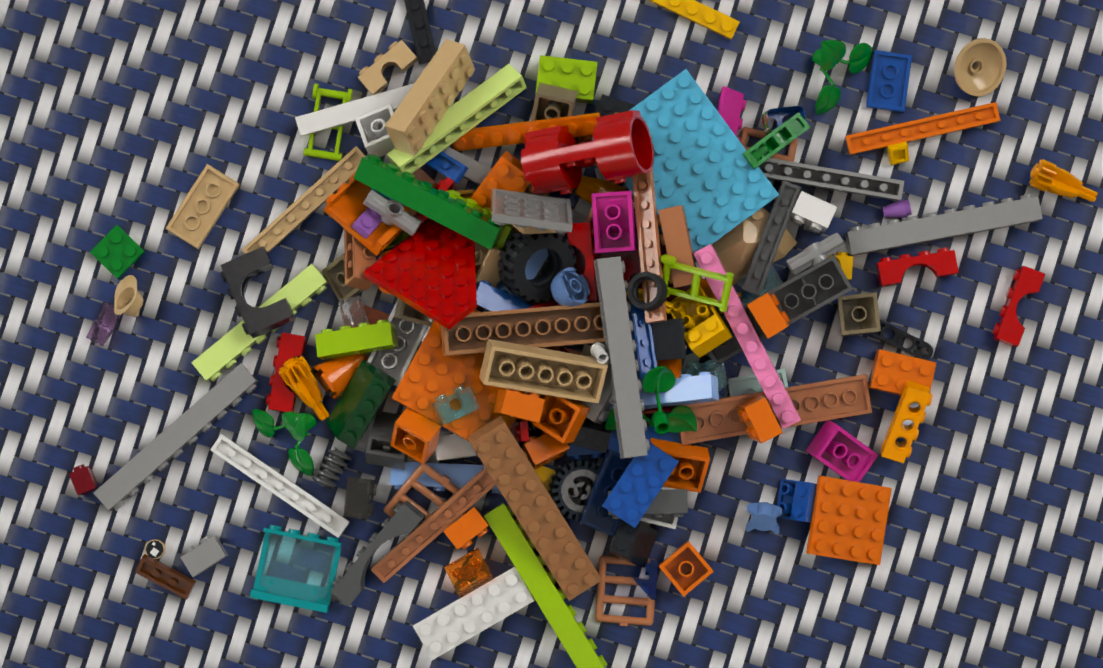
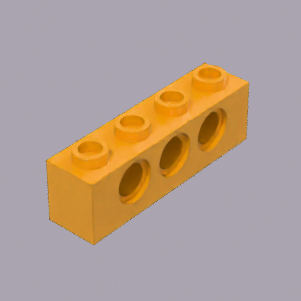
M907 380L881 447L882 457L901 463L905 462L906 457H910L912 441H916L919 434L918 426L924 422L926 416L925 408L930 406L933 395H931L930 387ZM913 402L919 404L916 408H912L909 405ZM905 420L912 421L910 425L903 424ZM903 437L905 441L897 442L896 439Z

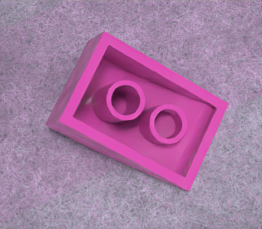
M632 191L593 193L595 253L638 251Z
M830 420L824 423L806 449L807 453L841 477L855 482L862 480L878 457L877 453Z

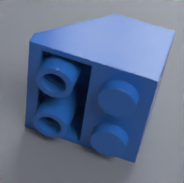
M781 479L777 506L782 508V515L778 516V518L811 523L817 484Z

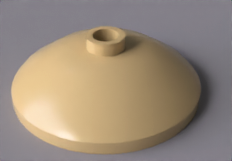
M978 38L967 43L959 52L954 66L955 80L960 89L972 96H984L994 91L1004 78L1006 56L1001 46L993 40Z

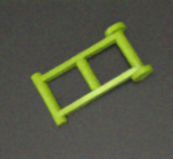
M315 83L312 92V98L316 99L314 112L319 111L321 96L343 99V104L352 101L353 89H348V92L319 88V84ZM344 125L330 128L338 130L335 152L313 149L315 133L310 134L308 148H304L303 155L340 161L343 157V154L339 153Z
M671 255L661 256L660 261L664 263L662 270L663 279L668 290L667 297L671 294L717 306L721 312L727 311L734 277L733 273L727 272L726 275L678 263L676 262L677 258ZM671 268L694 274L690 292L668 287ZM701 276L724 281L721 301L698 295Z

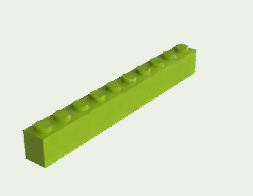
M505 502L485 513V519L577 668H605L608 665L602 655L598 656L595 649H597L595 642L592 638L588 640L585 635L587 630L582 621L577 622L574 617L577 615L572 605L568 606L564 600L567 598L561 588L557 589L554 582H556V579L551 571L547 573L544 568L546 563L541 555H536L533 550L535 549L534 544L530 538L527 539L523 533L525 530L520 522H516L513 515L515 514L510 506H506Z

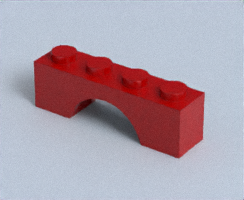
M593 222L573 223L572 232H567L570 245L580 249L585 257L586 266L583 276L590 288V295L587 296L588 301H598L594 261L596 257H599V254L595 253Z
M949 247L937 249V253L930 254V251L918 252V256L911 257L910 254L900 255L899 259L892 260L891 257L881 258L880 262L875 264L879 287L901 283L905 271L909 267L917 265L930 269L936 278L955 275L959 273L955 250L949 251Z
M1026 266L1015 270L1012 278L1015 282L1013 287H1009L1006 293L1007 303L1002 305L999 312L1001 319L999 323L995 324L992 334H995L994 340L1014 348L1019 346L1025 327L1022 326L1017 318V304L1024 295L1039 292L1045 273Z
M283 332L281 337L278 336L276 348H279L278 356L275 355L273 360V367L276 368L274 375L271 374L269 386H272V390L266 399V405H269V410L294 412L297 395L288 388L278 371H280L281 367H284L283 364L287 360L304 356L307 337Z

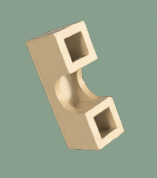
M402 40L392 43L387 53L378 55L374 59V64L370 67H364L359 72V81L371 95L381 93L389 86L388 82L383 78L385 68L397 66L404 73L418 61L415 54Z

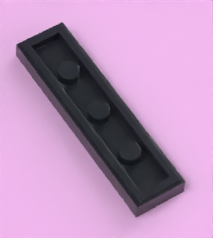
M404 0L419 65L429 63L436 54L424 0Z

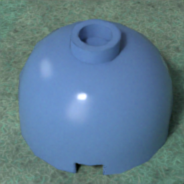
M568 267L563 269L552 280V296L561 306H579L588 301L587 296L590 295L589 284L582 274L579 276L575 272L577 271L575 268Z

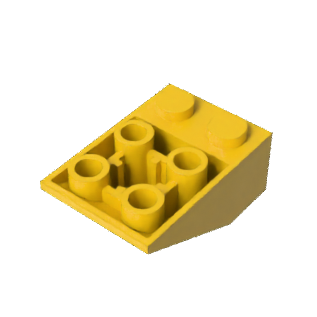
M700 285L698 295L708 297ZM679 296L670 301L673 304L670 312L674 319L683 318L685 325L684 338L690 349L699 358L732 338L726 324L713 305Z

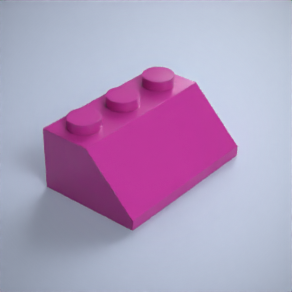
M722 87L717 111L737 136V131L742 128L743 119L740 118L741 111H745L746 100H743V93L728 87Z

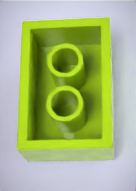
M540 55L536 92L539 84L544 83L578 91L576 102L593 104L598 62Z

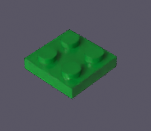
M116 225L90 253L119 280L145 251L122 228Z

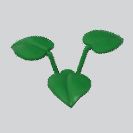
M838 40L821 41V49L814 52L812 61L820 66V71L823 72L830 86H824L818 95L815 108L816 115L824 114L833 109L841 95L840 88L834 87L835 84L826 70L833 69L840 62L849 65L848 70L851 73L862 71L868 65L873 50L869 44L860 43L856 45L849 55V60L846 61L842 59L846 54V45Z
M665 366L649 370L642 380L645 392H655L658 411L653 414L651 420L643 413L642 417L649 423L650 427L654 426L658 434H665L668 431L673 433L696 432L697 420L694 412L688 406H675L671 413L667 414L662 411L659 392L669 391L676 381L674 373ZM614 408L608 415L605 425L606 430H617Z
M253 409L251 412L254 424L262 435L273 437L275 435L274 430L286 428L292 434L297 443L295 448L289 449V459L298 471L305 475L313 476V460L306 450L299 448V445L308 435V431L316 426L315 418L310 413L287 411L282 414L283 425L275 426L274 419L267 412Z

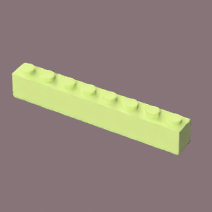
M510 64L500 69L447 109L443 118L434 128L433 133L429 135L423 147L415 156L396 150V148L392 149L387 154L391 164L396 165L398 170L402 172H409L411 174L525 90L527 87L522 75Z
M311 264L258 308L266 307L286 298L294 315H296V310L300 306H307L312 301V296L316 293L320 295L327 289L326 285L328 282L317 268ZM243 320L191 363L206 381L212 380L214 382L222 375L221 371L226 367L227 369L233 367L237 363L236 359L241 355L244 357L252 351L251 347L255 343H262L267 338L266 334L269 332L253 339L250 334L246 335L242 324L245 323Z

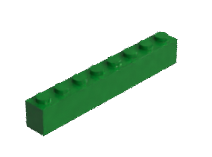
M370 154L362 157L354 175V179L490 250L497 246L506 226L496 224L494 221H491V217L483 214L484 212L481 209L467 206L465 201L450 197L448 192L436 190L429 182L419 181L415 179L413 174L398 170L396 165L382 162L381 158L377 155Z

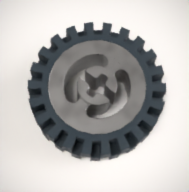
M581 459L570 460L568 463L561 464L562 467L555 470L556 474L551 476L552 483H549L548 486L551 488L548 493L561 514L575 521L579 520L586 501L580 504L573 503L568 496V489L570 495L575 498L587 500L600 469V466H597V464ZM579 476H585L590 481L591 488L585 482L578 480L573 482V480ZM578 487H581V489L583 490L582 493H579V491L577 490Z

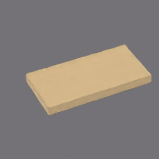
M207 164L165 229L195 248L200 249L240 184Z

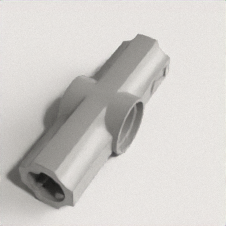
M374 190L370 191L363 202L364 205L381 215V219L385 224L396 225L411 236L415 234L422 221L406 212L400 202L396 200L390 201Z
M835 233L821 242L813 243L805 248L803 252L786 261L787 266L795 276L845 248L844 241L838 233Z

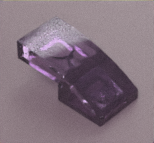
M109 302L104 303L97 320H94L86 338L101 346L106 344L122 314L116 315L114 313L113 304Z

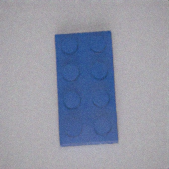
M650 442V450L647 451L648 455L633 458L602 505L634 528L679 462Z

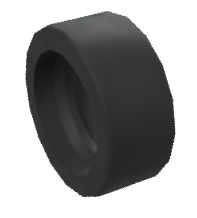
M646 271L633 276L629 282L627 293L630 302L636 308L652 311L663 305L666 301L668 290L663 278ZM645 280H653L657 285L656 297L649 303H644L638 298L639 286Z

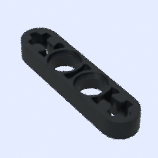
M880 320V327L881 324L884 327L879 335L876 334L877 332L868 333L915 358L927 360L933 354V348L929 343ZM885 329L893 330L894 337L891 340L884 337ZM904 337L911 340L912 344L909 348H904L901 345V340ZM916 342H918L917 347H927L926 351L929 353L928 355L921 356V351L915 349L913 353L911 350L915 347Z

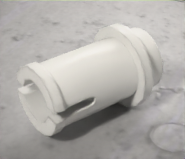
M596 342L591 346L590 353L596 357L597 362L600 364L606 363L609 356L606 353L605 345Z

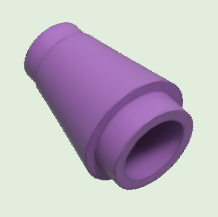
M902 199L883 207L885 218H907L908 215H912L909 200Z

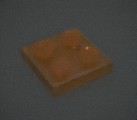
M478 548L444 567L460 598L494 579Z

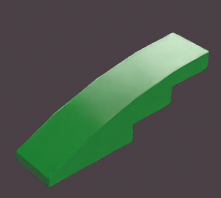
M798 112L742 155L752 168L756 169L807 131L810 126Z

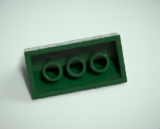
M362 360L326 421L335 437L355 449L396 379L367 361Z

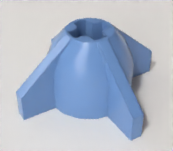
M768 502L750 503L747 505V511L751 514V519L746 524L747 532L757 529L761 531L771 530L776 535L779 534L780 527L777 523V517L782 515L781 507Z

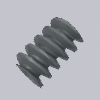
M337 448L335 450H328L331 457H324L328 463L320 464L324 470H316L319 477H312L316 483L330 490L329 487H336L333 480H340L337 473H344L341 466L348 467L345 460H352V457Z

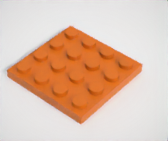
M818 475L806 553L880 565L892 488Z

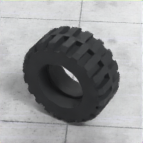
M514 232L511 235L512 238L505 241L504 250L501 249L499 253L501 260H498V267L501 270L498 273L499 277L502 278V283L509 291L526 302L530 301L533 304H539L540 302H549L550 298L554 300L551 292V283L555 275L568 267L576 269L574 267L576 256L572 255L574 254L573 247L559 233L523 234L521 232ZM547 249L549 260L546 269L538 277L527 280L525 275L527 261L536 251Z

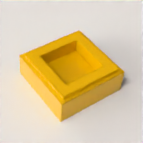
M906 142L887 146L890 165L909 161L908 144Z

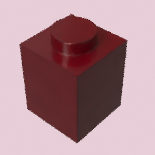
M82 464L74 467V472L69 473L77 495H83L99 488L91 466L85 467Z

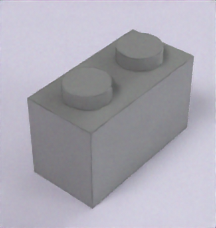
M208 535L200 540L201 544L196 548L191 546L183 551L185 555L180 558L192 577L198 576L229 556L217 536L211 537Z

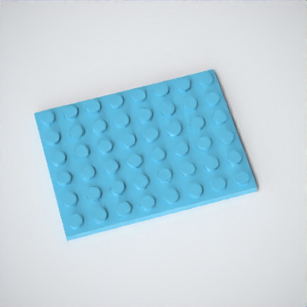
M687 69L631 109L640 111L641 117L649 127L652 138L657 214H659L658 210L684 205L693 252L710 243L713 244L779 195L759 167L753 169L742 155L747 150ZM627 178L624 184L629 191H632L634 196L632 178ZM658 226L659 232L663 233L662 226Z

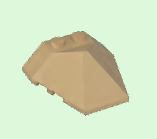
M763 207L712 244L726 273L731 272L734 274L733 285L744 280L770 214ZM787 229L784 231L773 263L784 258L797 244Z

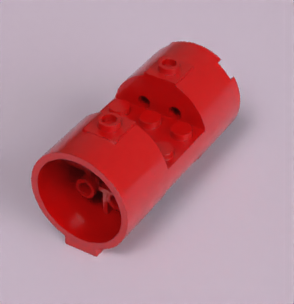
M631 110L596 118L597 124L593 132V141L581 144L576 143L568 130V126L560 125L525 133V140L523 141L525 149L521 150V164L526 182L530 181L533 186L531 191L536 195L560 192V195L572 193L571 189L578 188L581 182L582 168L593 167V164L598 165L606 181H614V184L625 183L627 178L650 173L654 163L653 143L648 126L641 117L640 111Z

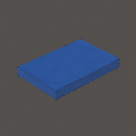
M878 50L873 51L866 108L900 113L905 112L912 55Z

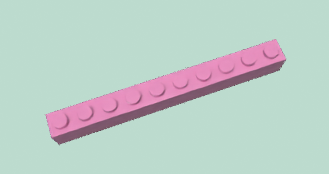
M712 243L693 252L701 269L726 275V271ZM705 277L716 299L721 301L724 281ZM732 284L727 311L723 313L782 428L785 429L801 421V418Z

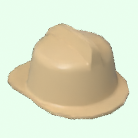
M128 275L119 282L115 290L114 313L116 315L124 314L126 316L138 317L144 299L137 291V279L132 275Z

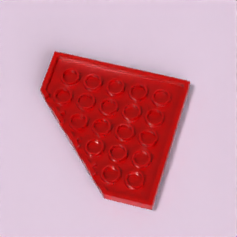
M434 220L429 221L420 230H417L413 236L408 237L364 271L365 278L449 330L477 308L475 241Z

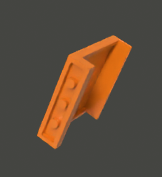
M354 173L347 184L344 182L338 188L336 194L332 193L326 199L327 205L324 211L372 253L378 256L404 230L396 225H387L382 222L365 239L351 227L368 208L363 202L372 190L371 187L354 179ZM404 207V210L412 216L417 213V211L409 207Z

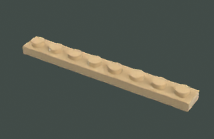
M357 146L353 148L248 243L242 251L247 254L264 246L269 253L317 210L332 193H335L344 182L349 181L350 177L356 172L362 157L365 155Z

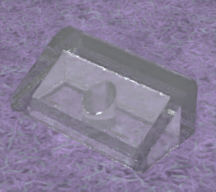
M360 295L338 301L345 326L354 328L358 327L360 323H368Z

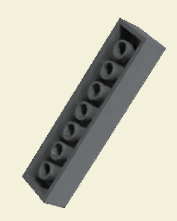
M833 255L768 292L770 295L775 294L780 302L777 306L781 312H786L791 320L787 322L790 325L853 290ZM749 303L744 305V308L760 339L763 340L767 337L747 305ZM725 316L722 319L732 338L708 352L715 366L743 351Z

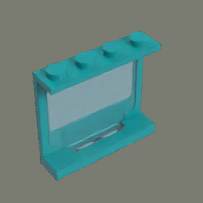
M276 525L264 528L265 536L254 588L251 589L250 598L327 613L332 597V592L330 591L334 587L332 583L336 578L343 543L338 542L339 538L327 536V540L321 539L319 534L308 532V536L301 535L300 530L290 528L288 532L281 531V527Z

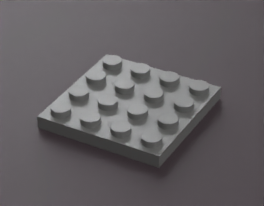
M492 188L491 221L498 225L515 224L519 228L535 227V229L540 231L552 229L557 233L572 232L571 202L567 198Z

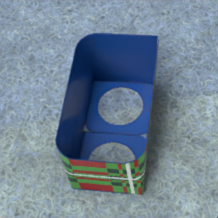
M802 106L769 109L761 115L764 134L774 131L769 128L768 117L776 119V128L783 124V118L786 115L794 116L799 112L806 121L804 108Z

